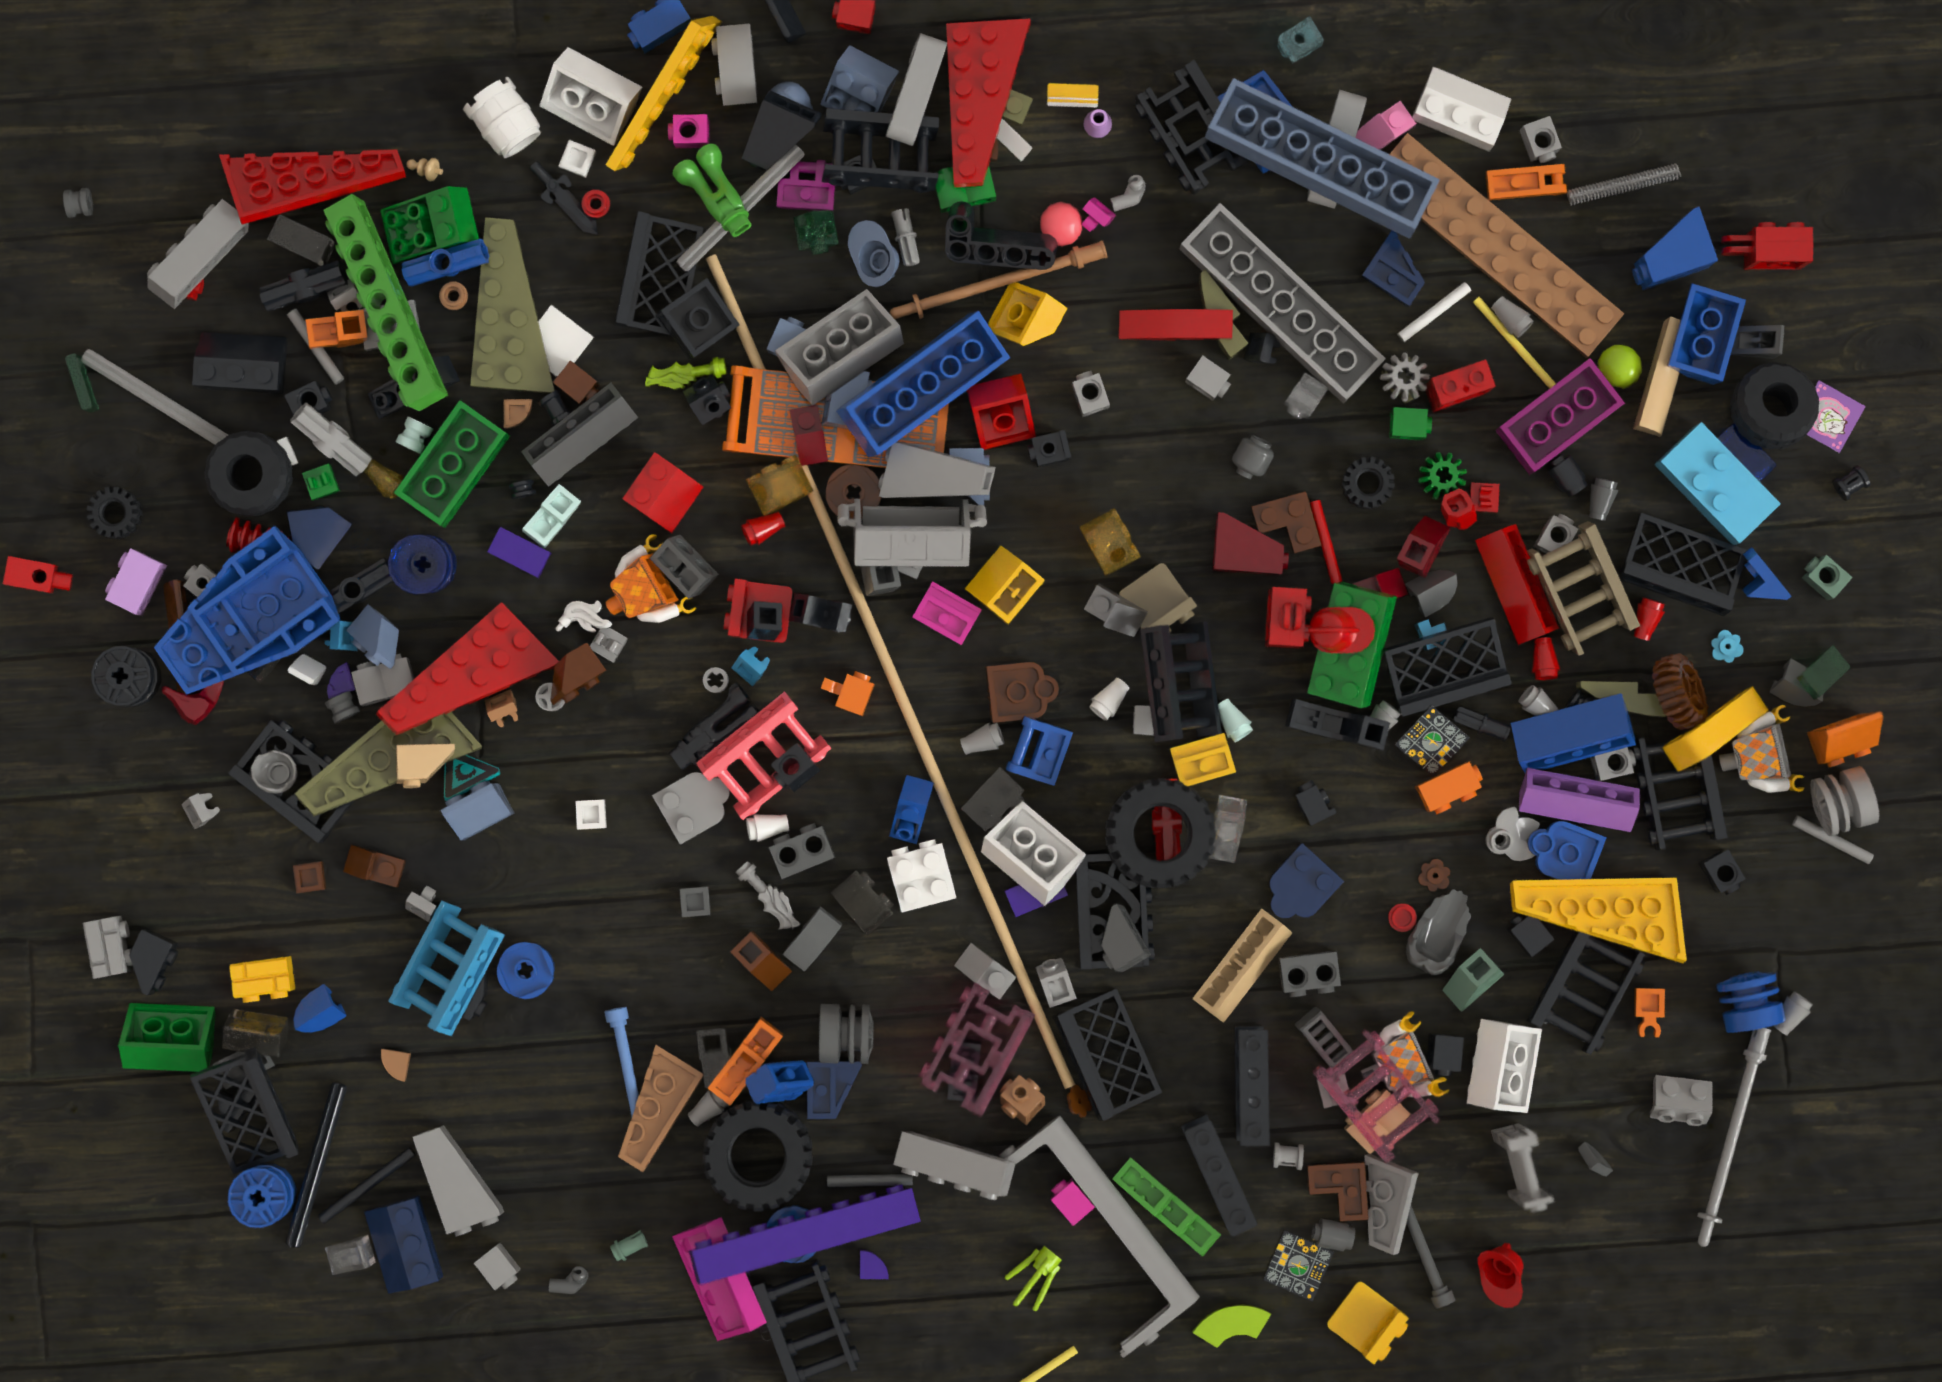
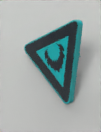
M468 755L445 763L444 799L448 801L457 795L470 791L472 787L481 782H487L500 775V769Z

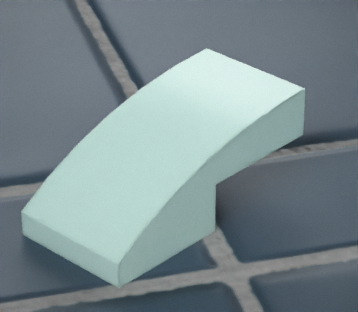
M558 484L541 504V508L523 527L522 532L545 549L575 512L581 501Z

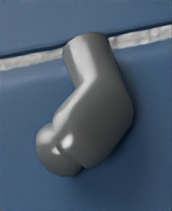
M576 1266L565 1279L550 1278L549 1293H577L587 1283V1270L582 1266Z

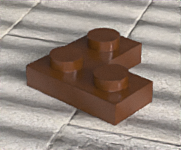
M1306 491L1251 507L1257 531L1263 534L1286 527L1293 554L1322 546Z
M1364 1161L1307 1165L1308 1191L1310 1195L1337 1193L1339 1221L1368 1220Z

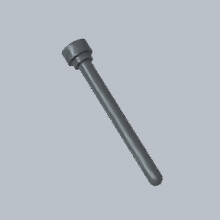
M1410 1205L1406 1224L1433 1288L1431 1291L1433 1296L1430 1297L1435 1309L1455 1302L1456 1299L1452 1289H1448L1447 1285H1443L1418 1220Z

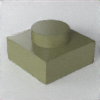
M1011 90L1002 118L1022 126L1033 98Z

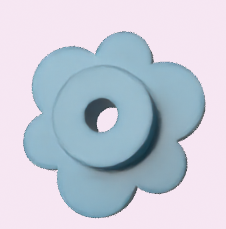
M1728 630L1719 632L1718 638H1714L1711 641V645L1714 648L1712 651L1713 658L1716 660L1724 659L1725 662L1731 663L1734 657L1741 656L1743 654V647L1739 644L1740 637L1732 635Z

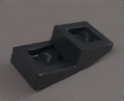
M953 1038L947 1100L976 1102L981 1041Z

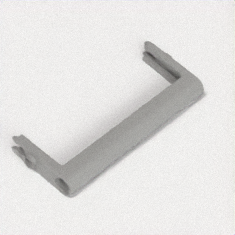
M1059 1115L1017 1148L1011 1145L999 1156L1017 1164L1040 1146L1046 1144L1168 1301L1164 1308L1120 1343L1122 1348L1119 1351L1120 1355L1125 1357L1142 1343L1146 1346L1152 1343L1159 1336L1157 1332L1194 1304L1200 1296Z

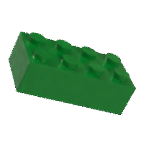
M459 400L394 494L438 525L446 528L510 438V435Z
M1346 582L1334 583L1328 607H1354L1367 612L1374 622V638L1367 648L1355 653H1326L1318 649L1308 694L1358 708L1370 706L1397 596Z

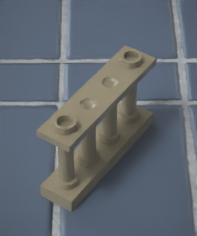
M1589 521L1578 525L1581 532L1578 535V539L1543 556H1540L1539 552L1532 548L1527 550L1530 557L1527 560V564L1532 574L1538 575L1564 633L1561 636V640L1567 651L1571 650L1579 656L1584 654L1580 642L1608 628L1622 625V627L1631 631L1640 626L1595 524ZM1581 549L1589 550L1592 557L1589 560L1590 564L1552 582L1546 566ZM1593 574L1596 576L1600 575L1603 582L1600 590L1563 607L1557 594L1558 591ZM1605 599L1607 601L1611 600L1615 609L1611 615L1574 632L1568 617Z

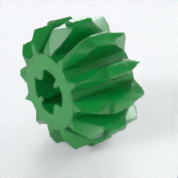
M1437 452L1435 454V461L1427 457L1425 462L1428 467L1421 466L1419 468V472L1427 476L1419 478L1418 482L1421 484L1428 483L1423 492L1426 494L1433 489L1432 498L1435 500L1440 496V492H1442L1444 497L1445 494L1450 493L1449 490L1452 492L1459 489L1456 485L1464 486L1466 484V481L1458 478V476L1465 475L1467 471L1466 469L1457 470L1456 467L1462 463L1461 459L1451 463L1452 453H1448L1443 461L1442 454ZM1443 469L1446 471L1445 476L1449 477V480L1446 479L1441 483L1439 482L1440 477L1436 475V472L1439 473Z

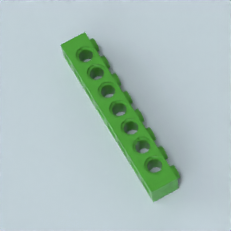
M351 194L324 209L327 217L325 221L326 227L337 240L336 250L340 257L346 261L348 266L346 269L347 276L358 289L357 299L361 306L367 310L369 315L367 322L379 338L377 345L380 352L389 361L388 371L393 380L398 382L401 389L398 392L401 401L405 406L421 411L448 396L365 202ZM355 226L354 232L349 236L350 229ZM365 250L364 257L359 260L360 254ZM376 274L374 282L370 284L371 277ZM386 299V304L380 309L381 302ZM397 323L395 331L391 333V327ZM407 347L406 355L401 358L402 351ZM418 372L417 379L412 382V376Z

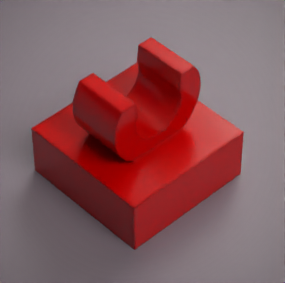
M1471 482L1469 496L1474 503L1476 512L1497 513L1499 484Z

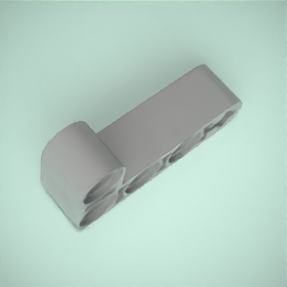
M922 33L919 34L910 56L909 66L885 137L913 146L947 42Z
M1339 90L1328 125L1355 138L1367 97ZM1310 189L1308 190L1307 201L1335 209L1336 202Z

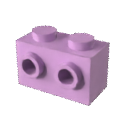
M130 548L128 553L125 552L118 563L120 570L116 578H112L106 587L105 592L107 596L105 600L131 613L142 616L167 565Z

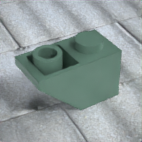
M1480 948L1458 967L1442 991L1462 1012L1504 974Z

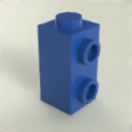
M658 0L655 3L656 7L648 12L642 10L631 17L632 21L628 23L631 32L627 36L635 49L641 46L644 53H647L689 26L691 18L680 0Z

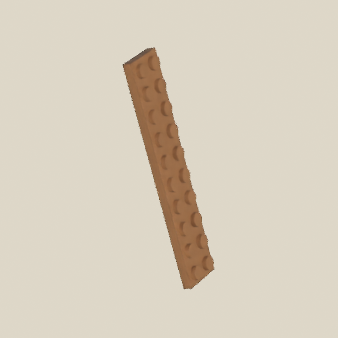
M1407 133L1389 154L1440 179L1420 220L1583 356L1589 357L1624 313Z

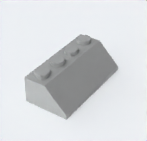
M866 289L775 350L796 388L813 406L902 346L904 342L900 325Z

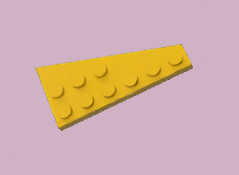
M714 16L691 20L607 161L606 166L617 171L623 167L627 168L635 157L633 152L646 139L650 127L659 117L673 93L678 94L685 83L683 78L689 70L691 71L699 60L700 53L710 42L716 27L722 21Z

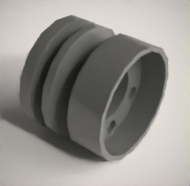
M821 1004L819 1063H839L841 1051H847L849 1063L854 1064L855 1051H861V1064H868L873 1049L874 1029L870 1005H862V1017H855L856 1008L854 1004H851L848 1017H842L840 1004Z

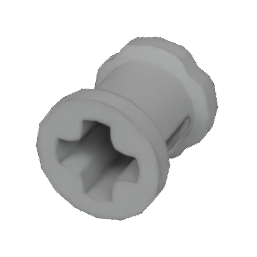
M1274 1143L1273 1168H1278L1280 1165L1296 1167L1297 1170H1302L1304 1145L1299 1144L1298 1147L1280 1146L1279 1143Z

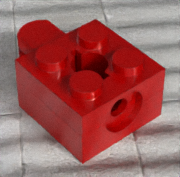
M1774 222L1758 223V227L1752 228L1746 235H1727L1721 237L1722 244L1744 245L1721 248V255L1744 256V269L1800 270L1813 262V227H1804L1802 222L1787 223V227H1776Z
M1272 587L1268 590L1265 647L1299 649L1303 647L1304 643L1309 641L1310 625L1305 624V614L1308 615L1311 612V596H1307V589Z

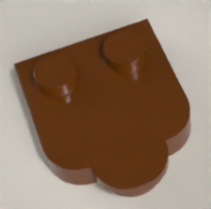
M1034 662L985 667L991 723L1023 720L1024 716L1034 719L1039 718L1045 713L1047 703L1052 702L1058 695L1059 686L1057 681L1051 676L1044 675L1043 669Z

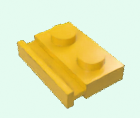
M1225 733L1170 748L1178 779L1186 786L1236 773Z

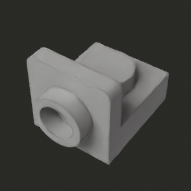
M1062 958L1046 960L1042 965L1036 967L1050 1008L1077 999Z

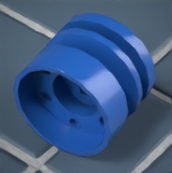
M1758 971L1743 973L1716 984L1718 992L1731 991V994L1720 997L1719 1002L1724 1004L1733 1003L1734 1005L1733 1009L1722 1014L1726 1032L1750 1031L1786 1021L1782 1002L1768 1001V996L1780 991L1779 987H1765V984L1777 980L1776 973Z
M263 1163L243 1171L233 1180L228 1191V1204L231 1213L240 1223L248 1227L263 1228L279 1221L291 1211L296 1201L297 1188L293 1177L285 1168L276 1164ZM262 1191L261 1196L265 1197V1200L258 1203V1197L254 1196V1194Z

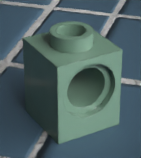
M1827 555L1821 556L1819 559L1815 556L1805 566L1804 570L1807 573L1802 577L1826 600L1834 599L1852 579V576ZM1822 568L1827 569L1831 575V579L1827 584L1823 583L1819 578V572Z

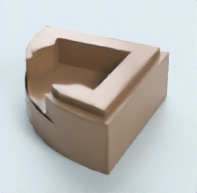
M504 399V428H513L524 422L532 410L533 400Z
M382 1048L381 1059L386 1071L397 1080L405 1082L411 1053Z

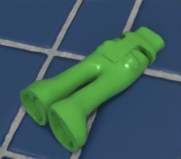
M707 144L698 150L696 159L717 187V192L714 193L711 190L702 172L692 160L679 162L673 170V176L680 184L692 187L702 199L709 213L721 224L724 231H729L733 237H737L751 227L752 224L748 219L749 213L744 208L738 192L728 181L721 168V150L716 144Z

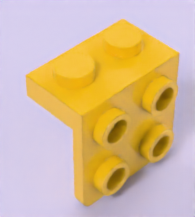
M1360 1281L1354 1285L1330 1317L1327 1325L1329 1329L1360 1351L1371 1363L1375 1364L1377 1360L1382 1361L1388 1355L1391 1349L1388 1345L1394 1337L1400 1338L1408 1327L1406 1321L1409 1318L1397 1307Z

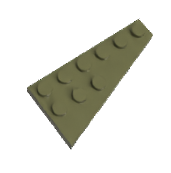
M485 218L483 241L488 248L490 257L489 263L481 265L470 386L552 393L555 391V387L550 373L515 221Z
M452 712L444 713L398 735H395L383 721H380L299 789L295 796L313 816H317L396 784L397 745L455 744L454 754L447 762L480 750L482 745Z

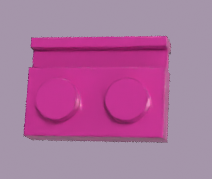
M932 582L912 618L962 646L982 609Z

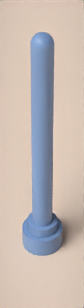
M619 1007L604 1012L606 1022L610 1023V1028H614L631 1116H633L639 1093L625 1030L626 1019L629 1018L627 1007Z

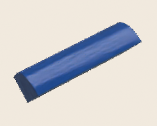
M1622 693L1511 723L1518 761L1524 773H1526L1527 768L1544 770L1636 745Z

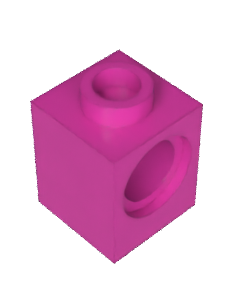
M707 114L673 115V123H668V139L673 140L675 148H701L709 144V118ZM687 125H692L696 128L695 134L690 138H685L681 135V130Z
M1063 1179L1051 1190L1054 1193L1050 1197L1051 1201L1073 1226L1095 1208L1091 1200L1073 1179H1070L1068 1182Z

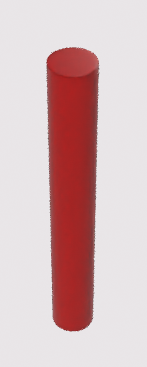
M1321 501L1310 502L1331 584L1342 582Z

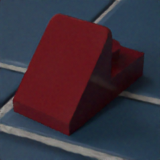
M818 405L791 409L790 416L800 467L828 462Z
M1399 568L1353 583L1357 586L1395 595L1397 598L1408 595Z

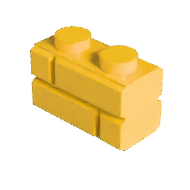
M291 956L230 964L233 997H242L243 1003L260 1001L259 995L270 994L271 999L288 997L287 991L295 990Z

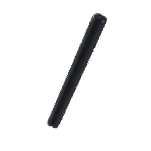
M332 1083L285 1242L290 1247L299 1248L303 1242L347 1090V1086L342 1083Z

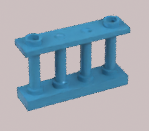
M441 900L399 982L395 985L388 1002L409 1009L411 1004L415 1005L432 1016L428 1027L434 1031L452 1036L505 934L482 924L478 930L457 918L462 908ZM451 928L472 940L465 955L444 943ZM438 953L459 965L451 981L431 969ZM424 979L445 990L438 1006L417 994Z

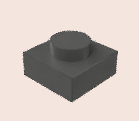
M709 886L680 889L682 917L711 915Z

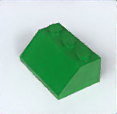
M130 1003L118 1045L122 1067L124 1069L194 1072L209 1068L214 1046L215 1007Z

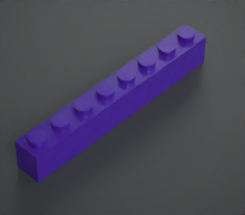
M903 1184L886 1188L887 1194L876 1196V1192H871L859 1196V1202L849 1204L848 1200L833 1203V1209L822 1212L821 1207L805 1211L806 1217L796 1220L794 1215L777 1219L778 1225L768 1228L766 1223L749 1227L751 1232L740 1235L739 1231L722 1235L723 1240L712 1243L711 1239L694 1243L695 1248L688 1251L697 1284H706L921 1222L912 1188L904 1189Z

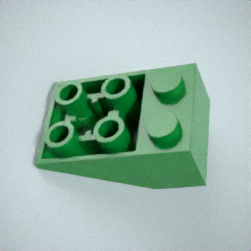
M446 186L380 210L393 264L403 263L432 254L437 249H448L479 239L468 189L465 187Z

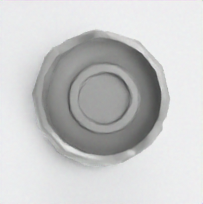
M272 750L255 758L251 766L252 779L260 789L267 793H282L291 788L293 783L296 782L298 776L297 765L290 755Z

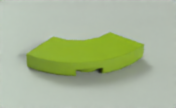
M1251 1305L1228 1306L1207 1315L1192 1332L1216 1348L1224 1340L1234 1335H1248L1257 1339L1271 1313Z

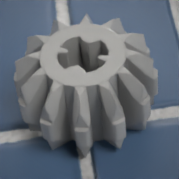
M1407 353L1402 354L1401 362L1396 355H1393L1390 358L1393 366L1388 363L1383 365V369L1390 373L1380 376V380L1389 381L1383 387V390L1388 391L1393 388L1392 399H1395L1401 393L1402 402L1408 400V392L1413 399H1417L1419 397L1417 389L1425 391L1427 388L1424 383L1420 382L1429 379V374H1420V371L1424 370L1427 365L1423 363L1417 367L1415 365L1419 359L1417 355L1410 362L1408 361ZM1402 370L1406 371L1407 376H1411L1407 384H1404L1403 379L1398 378V375L1403 372Z

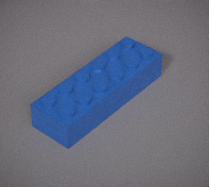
M976 311L963 317L836 411L868 457L877 456L1007 361L1010 356L980 312Z

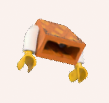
M649 535L644 546L639 545L622 556L615 571V579L610 583L615 596L606 601V606L613 615L624 610L628 618L637 616L640 621L660 623L679 616L680 612L690 614L695 611L696 608L686 610L683 607V602L689 600L687 597L681 599L677 605L674 603L678 601L676 594L665 574L651 561L650 557L663 544L661 543L656 548L649 545L652 540L657 538V535Z

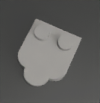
M694 772L652 796L681 845L718 824L725 815L723 803L727 801L730 790L719 778H713L709 781L702 773Z

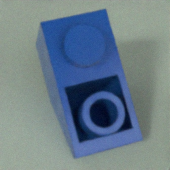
M906 775L889 837L917 844L934 782Z

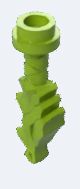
M713 357L709 364H704L703 366L693 367L690 363L681 366L675 362L672 366L659 370L652 365L648 377H646L645 386L649 387L657 384L658 386L674 390L684 389L686 387L684 385H691V382H696V378L703 375L713 374L716 378H722V375L727 374L724 358Z

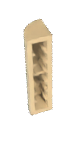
M1669 317L1663 323L1633 427L1635 430L1659 437L1662 436L1679 377V372L1670 368L1668 362L1680 319Z
M1261 909L1193 997V1000L1224 1023L1291 936L1292 932Z

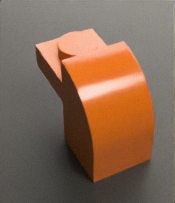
M364 309L336 312L332 317L305 320L309 349L337 346V348L360 344L367 340Z

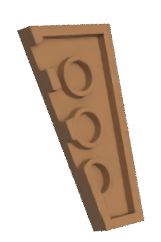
M655 1045L653 1056L618 1157L644 1173L701 1082L704 1074Z

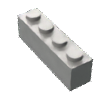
M223 199L216 206L214 204L210 205L204 212L203 219L199 224H192L186 231L185 238L179 244L174 243L169 248L166 258L160 264L157 262L149 269L147 273L148 289L175 309L248 232L249 223L241 225L237 210Z
M902 1131L893 1165L902 1167V1173L912 1176H918L919 1173L928 1175L927 1180L944 1184L946 1180L955 1183V1189L970 1192L971 1188L981 1191L980 1196L997 1200V1196H1007L1016 1162L912 1131Z

